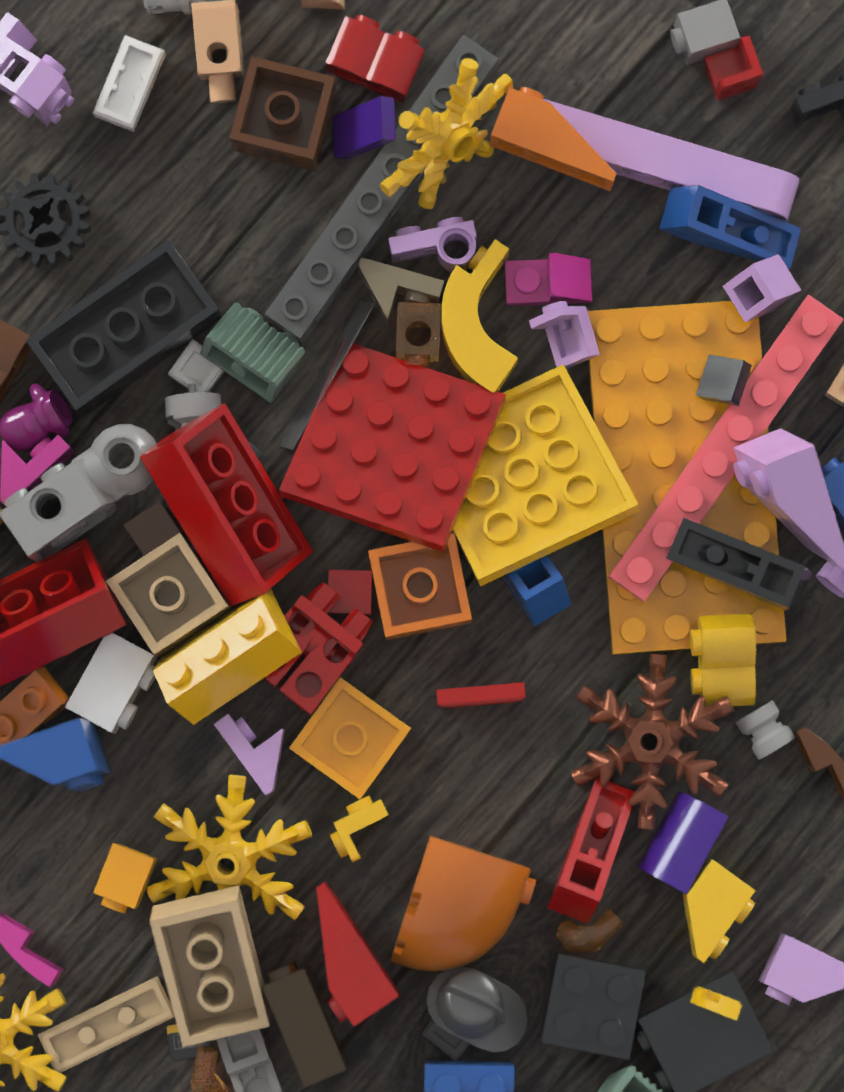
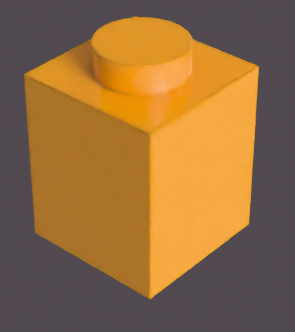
M113 843L93 892L103 897L101 905L121 913H126L128 907L133 909L139 908L158 858L125 845Z

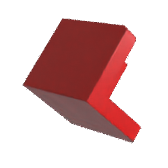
M749 35L740 38L737 47L707 56L703 61L717 101L757 88L763 76V71Z

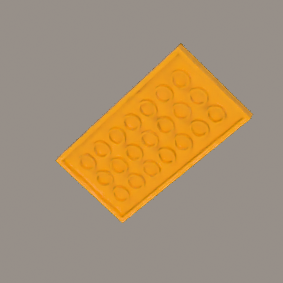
M732 301L587 311L600 353L599 356L588 360L593 421L632 491L640 512L602 529L612 655L691 649L690 631L698 629V617L705 615L751 613L756 629V645L786 642L784 609L747 595L675 562L671 563L644 603L608 578L729 407V404L706 401L696 396L708 355L740 359L752 365L748 376L749 379L762 360L759 317L745 323ZM768 427L762 436L769 433ZM734 474L700 524L779 555L776 517L746 487L741 486Z

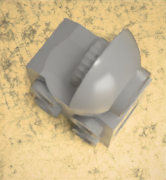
M117 424L107 428L93 441L92 446L74 458L72 463L66 467L62 463L53 466L40 477L43 481L40 485L29 492L26 488H23L4 501L6 508L0 511V516L28 557L35 562L61 551L112 516L117 510V505L115 504L126 495H133L145 490L154 481L140 456L153 447L156 441L145 429L132 424ZM121 448H130L134 451L133 463L125 469L114 467L112 464L114 453ZM61 502L60 513L55 518L46 519L47 508L51 504Z

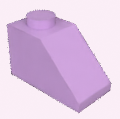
M780 933L758 981L768 985L765 994L787 1005L790 1004L792 998L804 1003L844 989V963L786 934Z

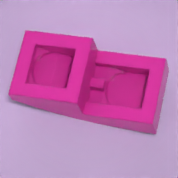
M0 911V943L15 961L36 979L49 987L55 985L64 969L27 948L35 931Z

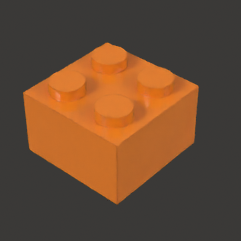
M455 533L451 534L444 552L415 542L368 550L386 640L471 624L472 617Z

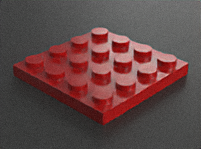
M352 343L317 408L316 406L279 488L280 496L444 552L506 402V395L498 391L493 394L480 385Z

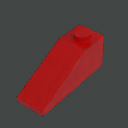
M600 777L595 778L547 906L548 909L586 924L589 923L601 900L632 809L629 806V800L635 791L610 781L603 787L600 785Z

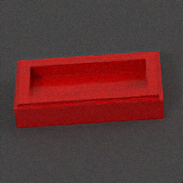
M524 682L436 690L437 707H440V709L522 702L526 698Z

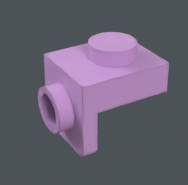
M559 301L544 306L542 308V315L529 320L531 329H546L556 368L564 365L568 369L600 355L586 306H568L566 301Z

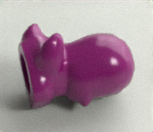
M32 384L30 386V394L33 402L11 408L2 415L0 420L2 440L12 449L23 452L35 447L52 432L61 438L68 437L70 434L69 425L72 423L73 416L68 402L58 390L46 391L41 385Z

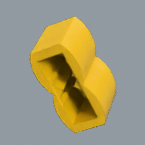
M752 614L699 616L698 629L690 631L692 656H699L698 668L690 670L692 695L704 696L705 707L725 696L729 698L732 706L755 705L756 629Z

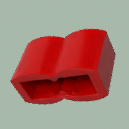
M357 15L355 19L345 17L326 61V71L343 80L366 87L380 95L405 103L424 57L425 49L418 46L419 40L401 31H396L395 35L384 33L379 30V23L366 16Z

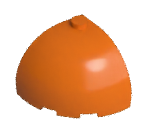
M430 836L390 962L422 971H445L465 966L484 956L507 932L520 902L529 905L536 884V879L529 877L531 869Z

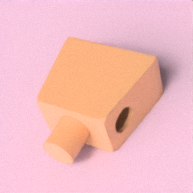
M235 0L191 3L197 71L201 80H209L210 103L236 101L234 78L244 76L240 18ZM217 50H226L227 59L219 64L213 63L212 54Z

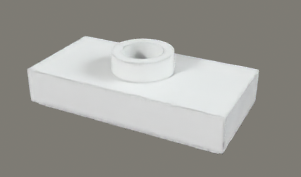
M125 35L94 108V117L134 132L165 58V50Z

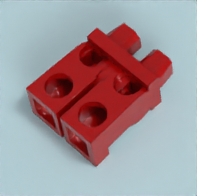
M324 582L315 588L307 598L301 595L294 606L284 615L302 653L263 678L277 690L301 657H306L281 687L280 692L310 717H312L338 679L363 649L364 644L362 641L373 622L355 607L341 625L329 617V612L341 599V596Z

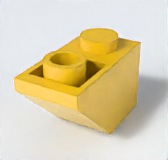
M713 859L706 860L687 894H682L692 955L705 963L708 957L715 960L721 954L730 940L725 935L734 920L741 924L755 905V902L750 899L755 890Z

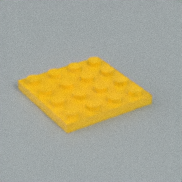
M564 365L503 392L506 395V402L453 528V532L480 586L640 512L639 505Z

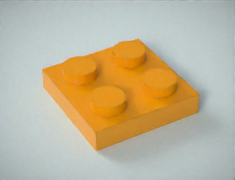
M340 677L289 749L361 800L411 728Z

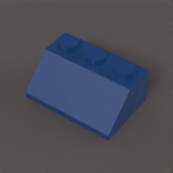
M81 718L0 746V759L53 785L67 786L68 791L78 790L81 792L104 784L102 776L112 773L96 724Z

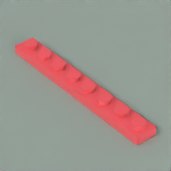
M809 294L747 380L739 406L729 405L608 576L610 580L641 602H645L673 562L668 560L667 556L683 518L700 524L735 474L733 465L738 461L734 447L762 436L844 320L842 317Z

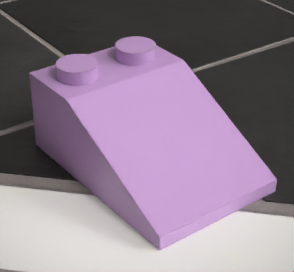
M780 428L734 447L738 461L733 465L734 472L741 486L746 487L807 549L843 570L844 544L814 445Z

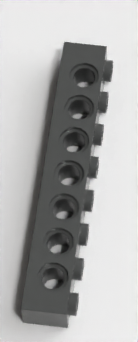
M462 35L409 111L419 116L425 107H429L432 114L436 111L440 113L446 111L445 102L451 99L449 86L452 84L456 85L461 62L466 58L476 61L479 65L475 75L478 78V83L471 94L472 98L477 97L496 75L499 58L465 35ZM400 124L396 128V141L383 146L265 313L269 325L275 327L279 332H285L294 337L301 347L307 342L358 270L360 258L367 257L424 176V171L419 173L407 187L400 186L391 197L387 196L379 186L384 179L391 176L398 169L397 165L399 162L413 156V151L420 150L423 143L418 144L416 140L407 141L406 135L410 130L402 128Z

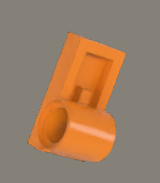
M45 667L34 670L0 701V746L32 735L42 725L52 720L65 709L70 697Z

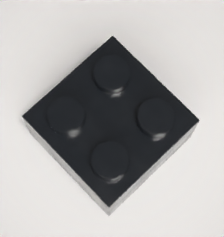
M555 952L540 1031V1041L542 1043L629 1060L646 971L642 968Z

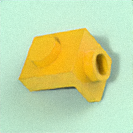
M370 796L358 800L346 807L349 813L348 816L334 822L337 831L330 834V837L341 858L349 855L352 862L361 859L350 834L389 816L381 799L374 803Z

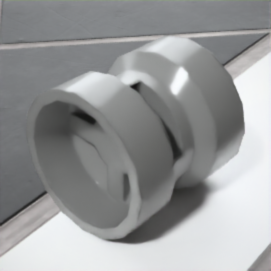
M773 700L735 722L742 734H752L751 741L753 744L751 749L758 760L796 738L789 726L775 720L779 716V709Z

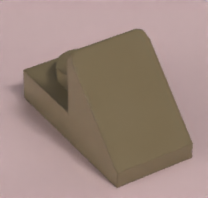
M360 258L358 265L359 274L387 325L390 323L398 294L405 295V302L418 307L428 308L430 303L440 304L444 290V280L366 258Z

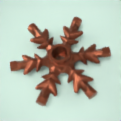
M650 654L649 677L643 674H639L637 677L647 696H637L638 700L647 708L641 718L630 717L629 704L627 702L620 708L618 700L611 689H607L604 699L593 689L585 685L576 698L579 702L596 712L589 716L588 720L590 722L611 723L606 732L622 729L626 736V742L621 748L606 743L609 753L596 750L587 751L586 756L592 762L572 770V777L577 786H581L600 776V785L604 787L612 778L616 768L622 777L627 762L638 763L642 769V774L635 778L631 784L640 785V787L630 798L629 806L633 807L640 804L638 828L655 829L656 806L662 809L667 808L666 800L658 786L668 787L666 782L658 775L660 768L664 765L675 766L677 781L684 774L693 794H698L701 784L720 799L729 786V783L710 772L711 769L717 766L716 761L705 759L693 760L699 751L683 754L679 748V740L684 735L699 739L696 730L718 732L720 728L713 721L734 712L729 698L725 696L705 707V697L700 696L689 714L683 706L677 721L667 720L663 715L662 709L672 703L674 699L664 697L674 686L676 677L671 676L665 679L667 655ZM648 733L654 734L658 739V745L654 750H648L644 747L643 738Z

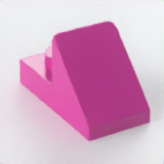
M549 253L548 259L505 261L506 306L549 305L559 301H566L567 304L592 303L590 259Z
M59 435L53 440L47 437L30 452V456L33 459L26 464L3 440L0 501L4 504V501L15 492L26 488L29 492L43 482L40 477L53 466L59 463L64 464L75 454L73 449Z

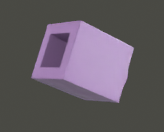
M779 254L750 265L723 285V288L745 323L774 311L801 291Z

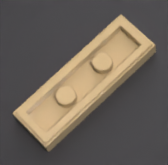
M158 975L38 1034V1037L46 1054L53 1056L51 1061L53 1069L61 1073L175 1016L170 998Z

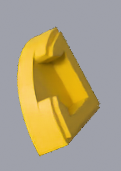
M700 986L694 988L690 1000L695 1005L737 1020L742 1007L739 1001Z

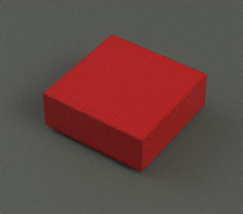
M329 570L328 586L341 596V599L329 614L349 615L355 607L364 615H371L372 571Z

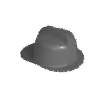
M467 967L445 970L437 975L429 986L426 1002L429 1015L434 1023L448 1034L479 1049L492 1053L507 1051L517 1045L526 1032L528 1022L526 1006L519 994L506 984L480 971Z

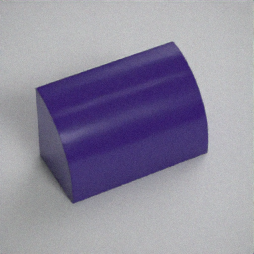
M678 791L636 868L677 891L687 894L729 816Z

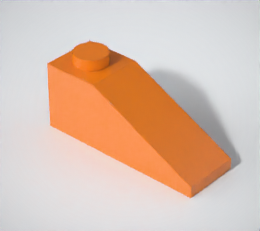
M509 87L490 136V146L611 191L616 172L550 102L543 100L544 96L536 90L520 87L518 91Z

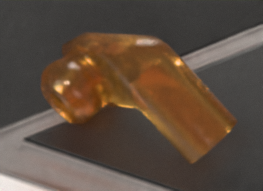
M607 909L592 926H578L573 920L564 921L557 929V938L562 941L563 947L571 952H594L599 950L624 923L611 910Z
M207 1046L196 1048L191 1078L193 1092H229L227 1086L215 1072L218 1057L217 1049Z

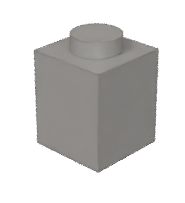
M718 0L678 13L674 29L670 30L674 49L677 54H684L687 65L704 60L707 56L737 47L740 40V35L727 0Z

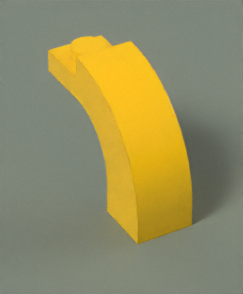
M496 239L489 249L481 246L468 266L473 270L471 274L458 265L455 266L445 287L441 310L442 336L448 355L455 368L466 381L480 385L493 394L496 391H500L518 362V357L495 343L486 334L478 316V304L483 293L509 255V248Z

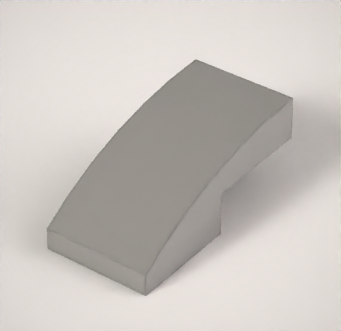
M261 1029L216 1039L235 1092H283Z

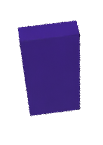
M380 96L332 117L334 158L347 160L396 141L394 98Z

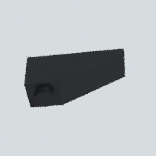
M683 518L667 556V559L794 614L812 575L804 565L686 518Z

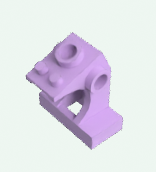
M6 13L0 21V89L12 96L8 102L24 116L30 118L34 114L45 126H48L51 121L57 124L62 117L58 112L64 105L70 107L75 100L71 96L73 93L63 76L66 69L47 54L41 59L29 52L37 39L19 19ZM20 62L26 64L27 66L15 82L8 79Z

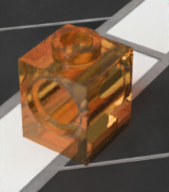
M398 302L396 358L405 360L406 365H420L430 368V362H439L441 304ZM415 327H422L430 333L431 338L423 346H413L406 339L408 331Z

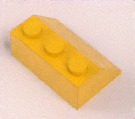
M270 588L265 594L243 601L163 655L153 672L167 704L194 725L302 652Z

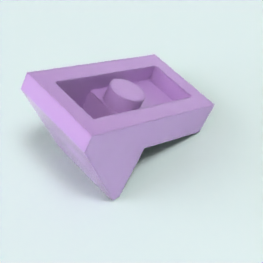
M227 714L214 724L263 793L269 796L275 791L285 730L281 729L254 748L251 742L257 737L242 717L234 721L232 716Z

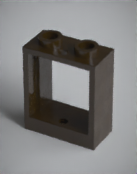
M293 961L268 973L271 980L262 987L304 1087L346 1070L349 1063L308 965L298 968L296 962Z

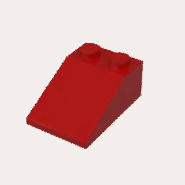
M326 881L317 887V897L328 988L332 993L328 997L327 1002L341 1023L349 1019L354 1027L397 998L399 990Z

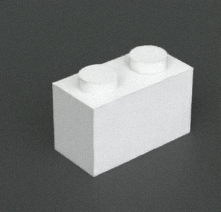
M114 633L103 637L65 708L111 733L116 734L119 727L126 730L138 709V706L132 704L140 689L147 691L156 678L153 670L156 667L154 663L157 657Z

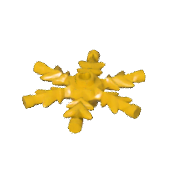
M463 59L459 68L456 85L452 84L449 86L451 99L445 102L446 111L443 113L436 111L432 114L430 108L425 107L420 116L410 111H405L400 115V126L410 130L406 135V140H416L418 144L423 143L420 150L413 151V156L398 163V169L379 184L381 190L391 197L400 186L407 187L419 173L424 171L423 174L425 176L418 186V192L420 193L418 204L423 208L432 209L437 199L439 184L446 183L444 170L450 167L449 160L459 162L464 159L465 162H469L474 153L483 158H488L493 154L494 147L490 146L489 141L484 140L488 135V131H478V127H472L476 120H482V114L497 107L496 102L508 92L509 87L513 88L512 79L507 74H503L494 84H487L477 97L472 98L471 94L478 83V78L475 75L479 65L472 59Z
M229 775L227 798L219 794L216 796L217 804L224 817H215L224 828L223 834L218 838L207 836L205 821L198 829L193 813L189 808L184 809L182 818L172 808L163 803L154 815V818L173 830L166 834L165 838L175 842H188L183 850L199 849L203 855V860L197 867L182 861L186 871L176 868H163V874L169 879L148 886L149 898L154 903L175 893L176 900L184 899L192 887L198 895L202 882L208 880L214 882L218 890L238 885H247L251 887L253 901L259 895L261 896L264 907L269 915H273L275 907L278 906L289 917L296 920L305 906L286 894V892L293 889V884L270 881L275 873L271 872L260 875L256 870V862L260 857L276 862L273 853L288 856L296 855L297 851L290 844L311 837L310 826L304 820L283 830V820L279 819L274 823L266 837L261 828L256 842L249 843L244 841L240 830L248 826L251 821L242 819L251 810L255 801L254 799L243 801L246 776ZM228 858L232 860L235 869L225 867L221 859Z
M4 973L0 974V988L5 980ZM58 988L38 1001L36 992L30 991L21 1010L14 1003L11 1018H0V1065L11 1064L15 1080L20 1072H22L26 1083L32 1091L37 1090L39 1080L51 1089L59 1092L67 1077L46 1066L53 1060L52 1055L29 1056L34 1047L30 1046L18 1051L13 1044V1038L18 1031L34 1035L29 1026L46 1027L52 1025L53 1021L45 1015L66 1004V1000ZM0 996V1002H1V1001L4 999L3 996ZM0 1080V1087L5 1086L4 1082Z

